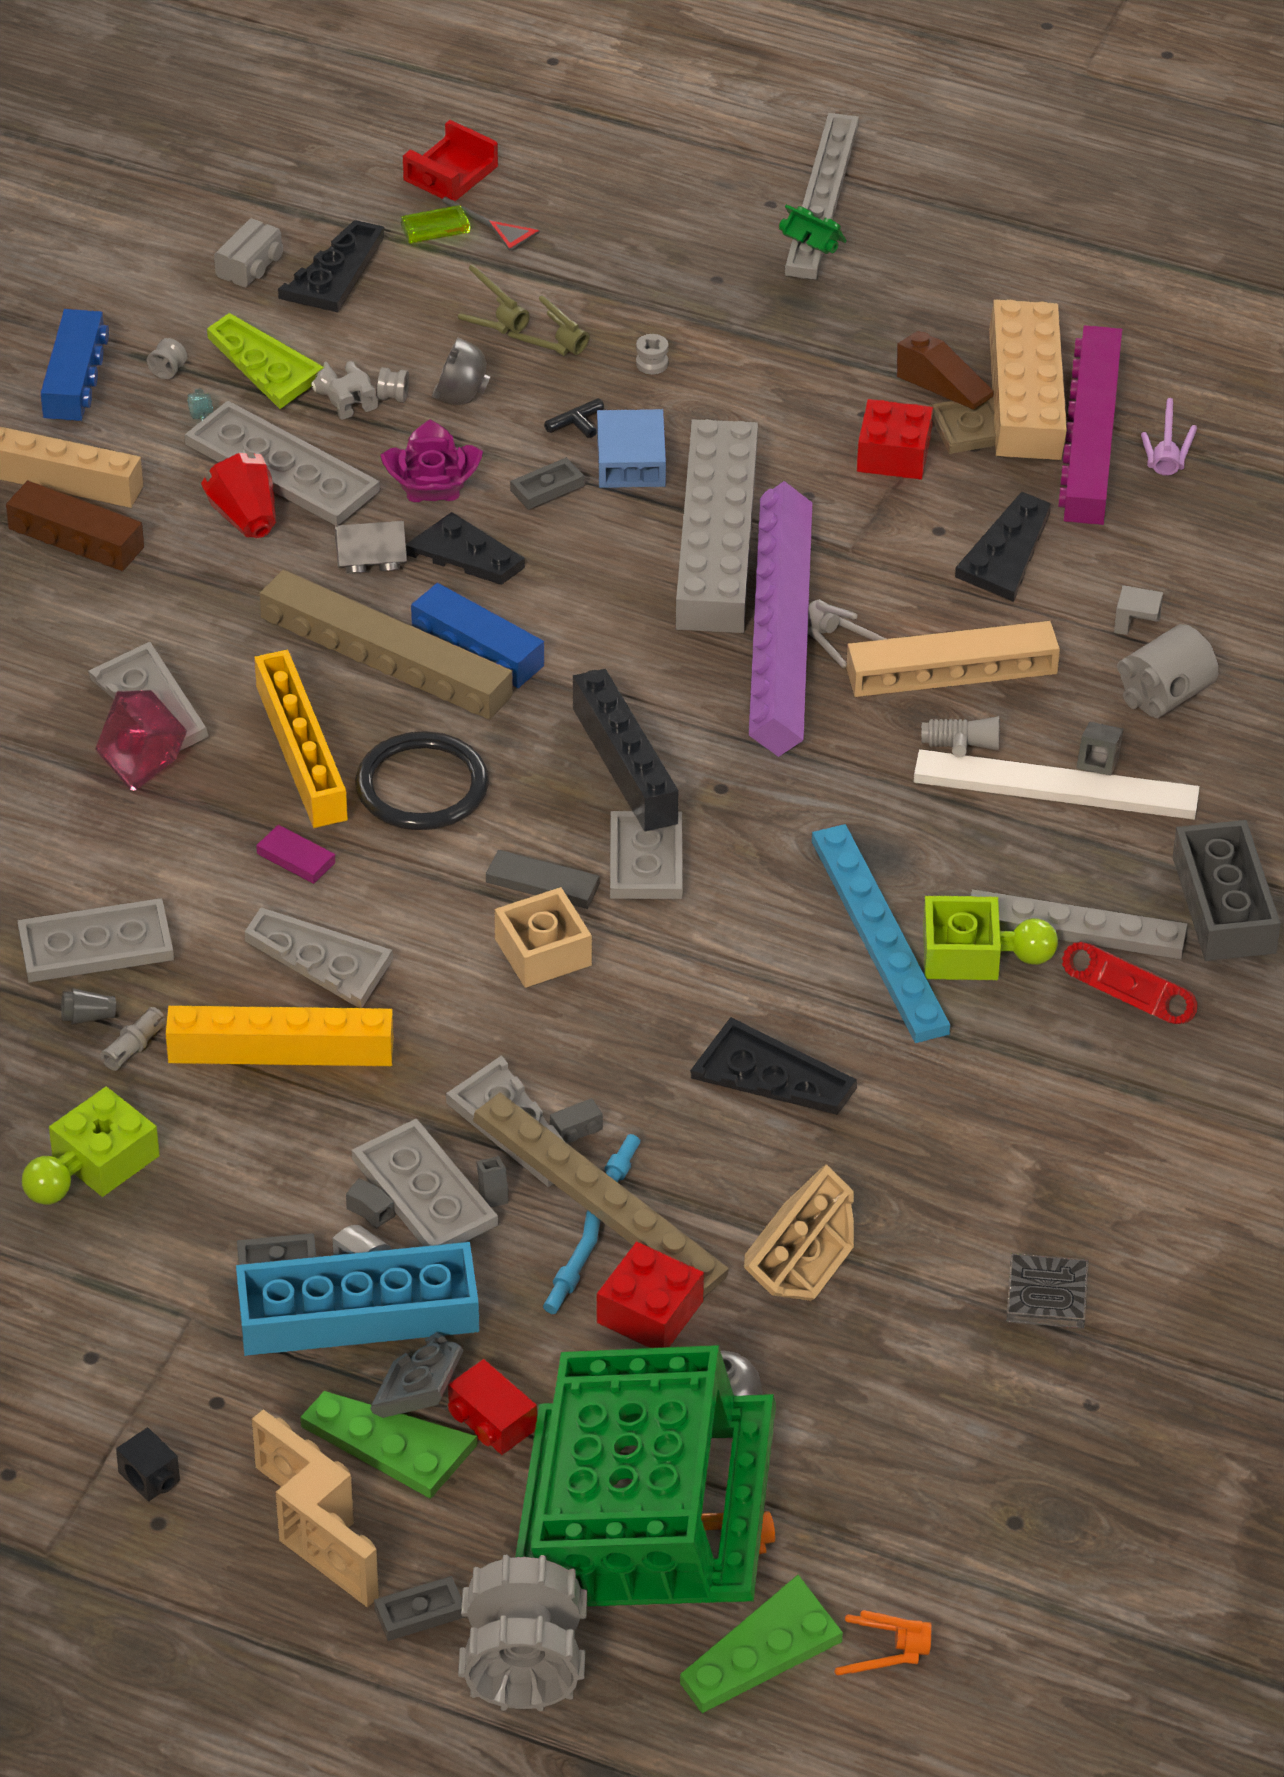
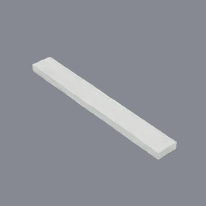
M920 749L914 773V783L1195 820L1200 787L966 755L956 757L951 753Z

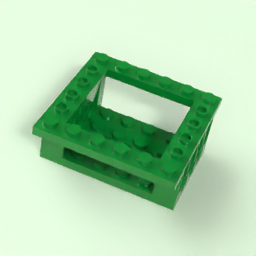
M719 1345L561 1352L553 1403L539 1404L515 1557L539 1558L541 1555H544L547 1561L556 1563L567 1570L575 1569L576 1579L579 1582L580 1588L587 1590V1606L754 1601L776 1411L774 1395L734 1396ZM712 1438H733L718 1559H714L701 1520ZM626 1446L637 1447L631 1454H618ZM628 1478L633 1480L631 1484L624 1488L613 1487L621 1479Z

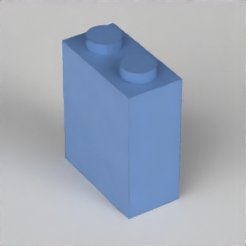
M663 409L597 410L599 488L665 487L666 456Z

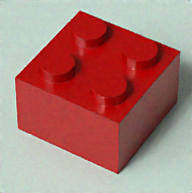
M868 399L858 441L857 472L922 480L931 440L933 407Z
M636 1241L597 1292V1323L649 1348L670 1347L703 1303L704 1272Z

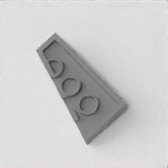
M262 907L245 930V942L358 1008H363L393 961L391 949Z
M501 1055L447 1092L446 1104L547 1187L553 1185L551 1181L473 1122L475 1111L501 1092L562 1139L554 1126L549 1125L544 1119L543 1111L536 1101L532 1102L525 1093V1086L517 1076L514 1077L508 1069V1063Z

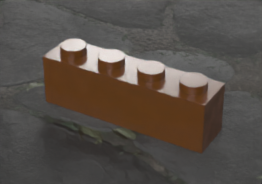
M28 480L6 503L8 528L10 530L120 571H124L144 548L142 522Z

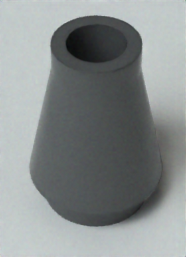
M72 988L71 992H62V1021H70L71 1025L105 1018H115V996H105Z

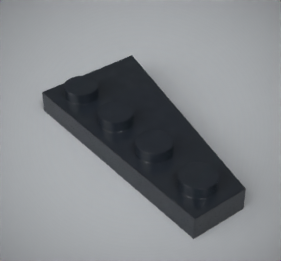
M732 1017L729 1018L690 1070L691 1079L836 1115L839 1114L857 1089V1079Z

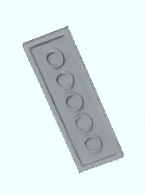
M226 401L185 434V445L217 462H221L237 453H247L249 458H255L254 453L261 454L272 476L274 493L335 526L341 524L380 491V482L230 401Z

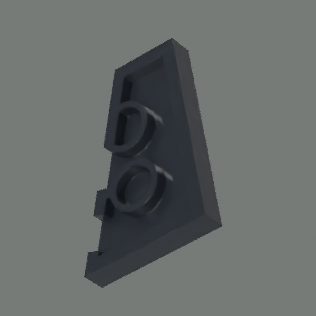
M453 512L406 544L407 556L417 558L420 554L433 558V564L445 567L447 563L462 567L465 574L500 585L525 568L524 557Z

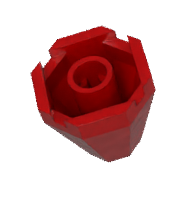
M237 453L213 465L209 471L212 477L208 482L204 478L201 485L211 506L245 537L262 538L270 533L276 523L272 476L261 454L254 453L255 458H249L247 453Z

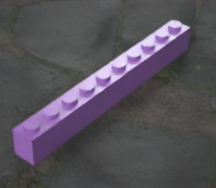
M785 481L775 488L767 490L760 498L749 736L778 757L804 740L812 502Z

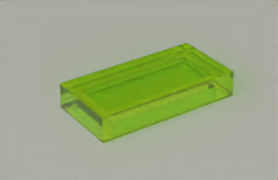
M461 205L401 216V226L409 244L470 233V224Z

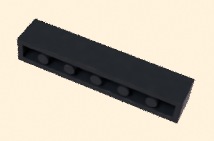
M606 668L573 675V710L644 832L677 825L679 790Z

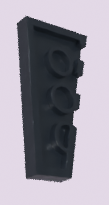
M354 220L331 241L329 249L319 251L313 257V263L306 269L300 268L294 274V280L290 284L284 283L278 288V299L338 313L385 237L384 226Z
M1021 492L955 567V578L1014 602L1019 584L1022 583L1028 562L1031 561L1034 554V547L1037 541H1039L1050 515L1051 503Z

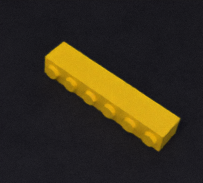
M288 649L255 656L257 690L313 828L347 821L345 786Z
M168 1006L166 1025L168 1063L392 1066L394 1041L392 1009Z

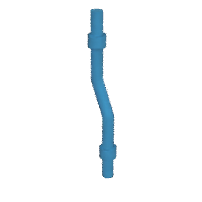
M633 1134L627 1135L617 1154H613L604 1167L606 1174L616 1182L623 1180L631 1168L630 1160L640 1144V1139ZM588 1210L586 1212L583 1236L566 1266L561 1267L553 1279L554 1287L543 1305L544 1310L550 1314H556L567 1294L572 1293L580 1281L579 1273L597 1243L601 1220Z

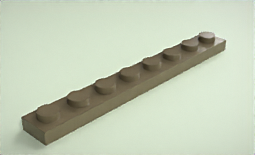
M501 1092L475 1111L473 1122L629 1243L634 1245L637 1241L703 1271V1297L727 1278L729 1271L727 1266Z

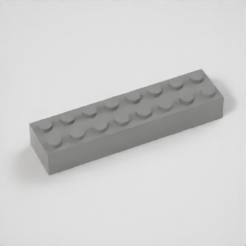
M692 419L676 596V630L744 633L757 460L758 422Z

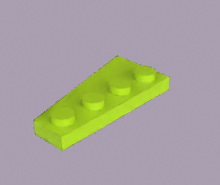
M228 313L207 328L208 339L279 409L312 387L311 384L315 380L317 372L323 369V366L231 313Z

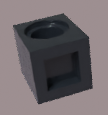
M148 1427L116 1448L119 1474L148 1502L159 1494L170 1491L180 1481L178 1456Z

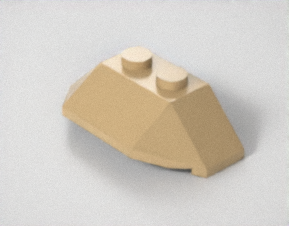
M827 1164L824 1165L782 1205L745 1253L744 1268L773 1296L807 1301L814 1300L854 1248V1219L851 1203L854 1202V1191Z

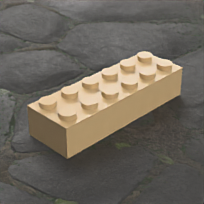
M994 300L989 336L992 390L994 391L996 456L1062 460L1067 428L1058 304Z

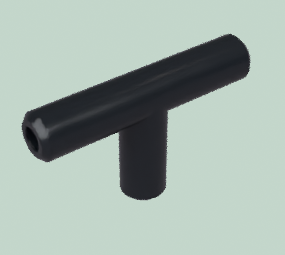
M597 398L546 420L544 427L547 432L552 433L573 423L587 438H592L596 435L597 428L586 417L597 413V410H603L604 403L601 399Z

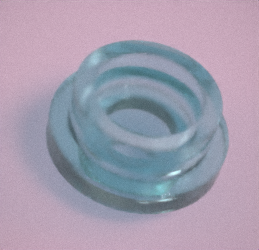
M202 388L195 389V393L188 394V406L194 420L201 419L202 421L209 416V413L213 412L212 399L209 393L204 394Z

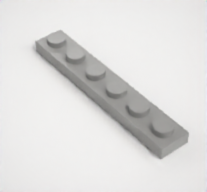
M972 889L971 896L998 897L1000 931H1014L1022 921L1038 918L1052 925L1057 933L1058 940L1075 943L1084 942L1094 946L1175 959L1182 958L1187 923Z

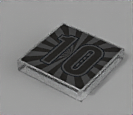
M1011 1253L1006 1322L1084 1329L1088 1260Z

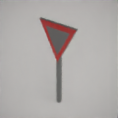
M447 197L442 199L443 203L492 228L509 251L540 233V230L490 221Z

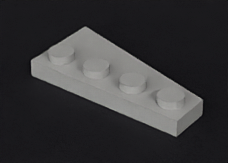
M151 642L145 643L88 671L90 679L177 752L209 737L202 720Z

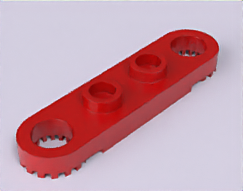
M1076 942L1069 945L1063 952L1062 966L1071 977L1169 1023L1181 1025L1191 1021L1197 1012V1000L1191 991L1094 945ZM1081 950L1086 951L1091 959L1089 961L1090 965L1084 971H1078L1073 964L1075 954ZM1180 995L1186 1000L1187 1009L1184 1011V1014L1176 1017L1170 1012L1169 1003L1173 997Z

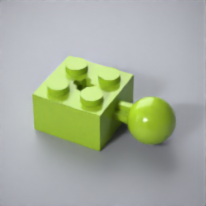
M925 896L923 943L926 979L998 980L1001 951H1013L1022 962L1030 965H1039L1050 960L1057 950V933L1052 925L1045 920L1031 918L1018 924L1014 931H1000L998 897Z
M105 1086L49 1126L52 1156H40L27 1164L22 1174V1187L25 1194L32 1201L42 1205L57 1203L65 1197L71 1185V1176L74 1174L101 1197H104L160 1156L157 1126Z

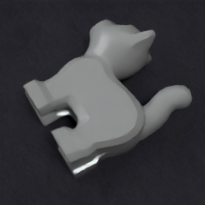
M353 361L346 363L345 370L347 375L342 378H338L330 365L324 362L323 369L317 372L315 380L312 381L311 385L314 392L329 397L331 403L337 407L338 416L341 420L352 417L354 411L351 408V404L362 403L365 412L378 407L376 391L371 385L368 374L357 368Z

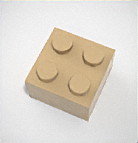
M562 887L494 909L495 940L525 988L592 966V935Z

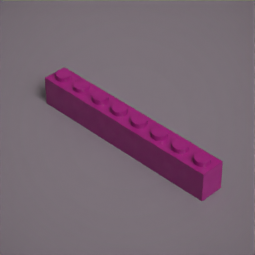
M1084 325L1082 338H1076L1074 357L1080 359L1073 360L1072 378H1077L1078 380L1071 379L1070 399H1075L1076 401H1069L1067 420L1074 421V423L1067 422L1065 442H1071V444H1065L1063 463L1069 464V466L1062 465L1061 485L1067 486V488L1060 487L1058 507L1065 508V522L1104 525L1122 338L1121 328Z

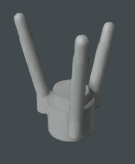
M820 599L815 600L808 607V635L815 638L842 668L847 667L846 661L821 633H832L840 625L873 641L886 639L839 617L842 616L855 620L857 619L856 613L829 605Z

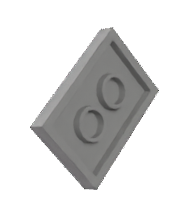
M611 811L610 899H682V812H678L677 825L644 832L633 811Z

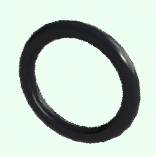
M423 731L393 736L376 745L361 761L356 773L355 785L361 803L373 816L381 821L403 829L432 830L459 822L476 810L486 795L489 777L483 759L470 745L458 738L443 733ZM421 748L436 749L456 756L467 765L471 773V785L469 792L462 800L446 809L430 813L405 812L389 806L376 795L373 788L375 770L384 760L399 752Z

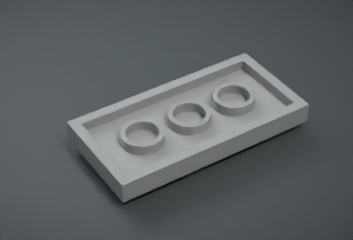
M162 898L17 920L28 983L174 960Z
M417 1118L352 1149V1160L373 1185L379 1187L394 1201L395 1213L422 1246L463 1243L498 1226V1215Z

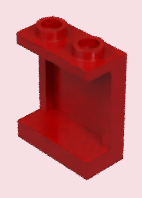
M449 120L445 123V137L427 152L421 155L410 149L403 155V180L441 199L447 197L456 201L498 167V143L472 129Z

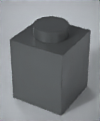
M1089 721L1081 737L1076 768L1111 776L1119 760L1124 729Z

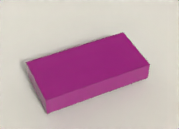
M279 824L256 845L258 855L313 884L336 863L334 853Z

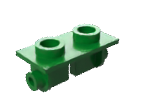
M787 204L785 205L789 217L788 219L783 218L779 224V230L782 231L784 236L803 243L809 233L811 236L806 244L825 254L836 252L838 248L837 240L846 243L847 240L840 230L841 226L837 222L829 218H824V220L814 217L815 215L810 210L802 206H798L796 209Z

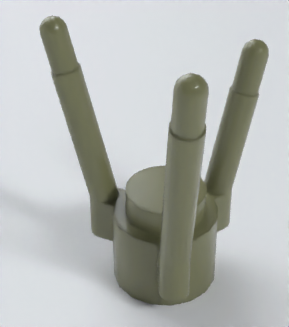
M470 265L469 270L498 296L496 299L500 303L496 310L498 322L462 313L458 315V319L496 329L502 334H505L508 330L514 333L524 330L529 322V312L517 305L515 300L508 297L474 265Z
M542 295L539 297V300L548 309L547 315L560 326L555 335L558 344L522 333L508 332V336L554 350L563 356L568 351L574 355L582 353L588 345L590 338L589 333L579 328L577 323L570 320Z

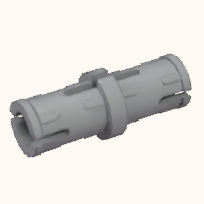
M150 1007L133 1025H126L120 1031V1036L100 1053L101 1059L110 1056L103 1063L111 1070L116 1071L137 1050L142 1052L147 1047V1041L161 1028L166 1026V1018H162L159 1022L157 1021L163 1016V1013L155 1007Z

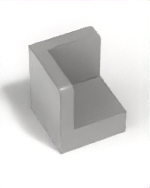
M1123 585L1116 609L1114 633L1128 635L1132 617L1159 621L1163 592Z

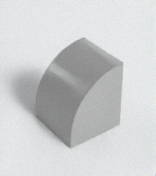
M360 1225L348 1226L332 1238L333 1255L393 1250L388 1244Z

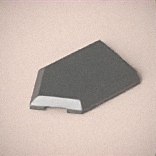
M435 1332L425 1339L427 1345L418 1349L413 1356L409 1357L405 1353L394 1360L370 1407L372 1413L384 1418L438 1405L462 1356V1347L455 1342L449 1343L442 1334Z

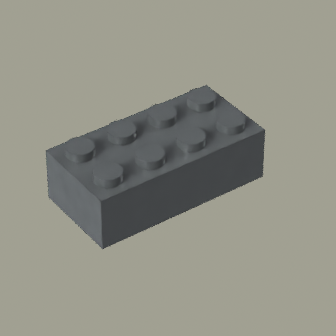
M1247 820L1176 827L1172 857L1205 961L1276 954L1281 923Z

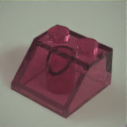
M152 690L120 691L116 693L95 750L130 790H137L176 760L187 730Z

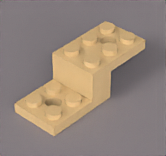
M263 1409L252 1418L255 1464L259 1471L281 1487L276 1491L279 1541L368 1608L375 1599L379 1598L377 1550L370 1539L364 1535L358 1536L349 1529L354 1524L352 1484L349 1470L341 1462H333L321 1453L314 1442L309 1439L304 1440L293 1432L283 1419L274 1418Z

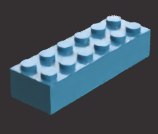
M470 1242L236 1265L244 1356L430 1337L435 1332L443 1336L479 1332V1302Z

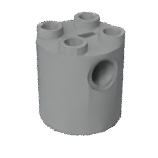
M1184 624L1173 627L1117 663V669L1125 688L1123 697L1127 705L1132 709L1139 707L1154 718L1163 716L1207 688L1218 677V662L1211 644L1199 631Z

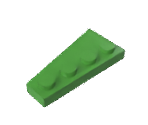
M324 1391L301 1416V1427L430 1499L477 1447V1436L404 1414L382 1418L372 1413L370 1409L371 1404Z
M797 1575L680 1674V1684L700 1712L704 1713L841 1643L843 1632L801 1577Z

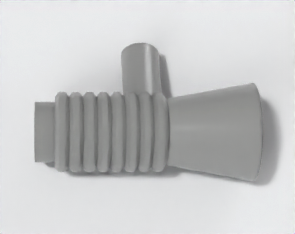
M996 716L974 721H967V719H949V721L947 719L944 721L943 719H930L929 723L922 722V743L929 744L930 747H952V753L956 757H963L966 754L967 745L999 751L1000 718Z

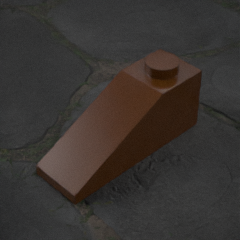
M916 331L897 343L898 378L973 410L994 397V391L944 341L932 337L926 332Z

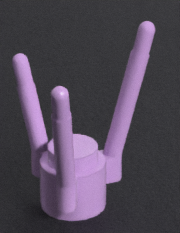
M1168 398L1166 402L1164 441H1161L1155 447L1154 452L1147 433H1141L1148 457L1147 466L1153 468L1155 472L1161 475H1172L1178 469H1184V461L1197 430L1196 425L1191 426L1181 450L1171 441L1173 422L1172 398Z

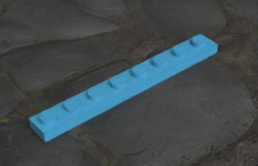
M846 824L812 832V844L914 1042L918 1043L950 1035V1023Z

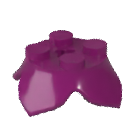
M429 419L410 435L406 450H401L397 447L389 448L380 454V458L388 473L401 484L409 501H454L459 498L460 490L463 488L465 481L477 469L482 460L483 450L473 445H465L457 449L453 436L447 429Z

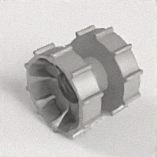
M503 1555L502 1560L492 1562L483 1568H473V1577L469 1587H464L462 1591L461 1611L462 1616L468 1617L472 1628L470 1629V1638L466 1648L459 1649L458 1676L465 1677L467 1686L471 1689L470 1697H480L489 1703L501 1706L500 1709L502 1711L507 1710V1708H536L538 1711H543L545 1706L555 1704L565 1698L573 1699V1690L576 1688L578 1680L585 1678V1650H579L577 1642L574 1639L575 1629L578 1627L580 1619L586 1618L587 1590L580 1588L579 1582L576 1579L575 1569L567 1570L556 1563L547 1561L544 1555H541L539 1558H510L508 1555Z

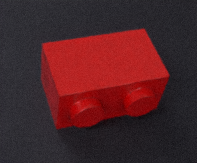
M482 1359L448 1384V1409L451 1415L458 1422L467 1424L475 1431L476 1436L484 1445L492 1446L501 1455L535 1432L537 1405L485 1359Z

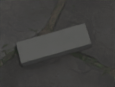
M498 850L486 872V883L532 895H539L562 887L572 905L588 909L600 885V876Z

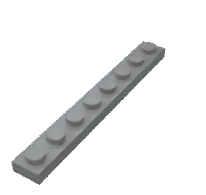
M828 113L802 207L810 210L815 215L814 217L824 220V218H829L833 220L858 129V116ZM808 233L803 243L792 240L785 265V276L817 279L823 252L806 244L811 234Z

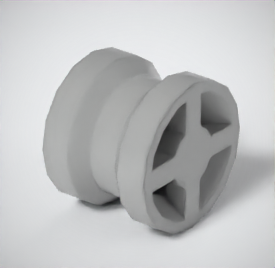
M646 334L637 340L636 350L638 355L636 357V366L641 372L652 375L659 374L667 369L668 356L666 354L669 345L665 337L658 334Z
M164 338L159 342L156 350L148 355L147 365L150 371L157 377L171 379L177 373L178 368L182 367L187 361V352L178 341Z
M382 367L378 377L377 398L379 400L395 398L397 402L405 403L409 388V371L391 372L389 368Z

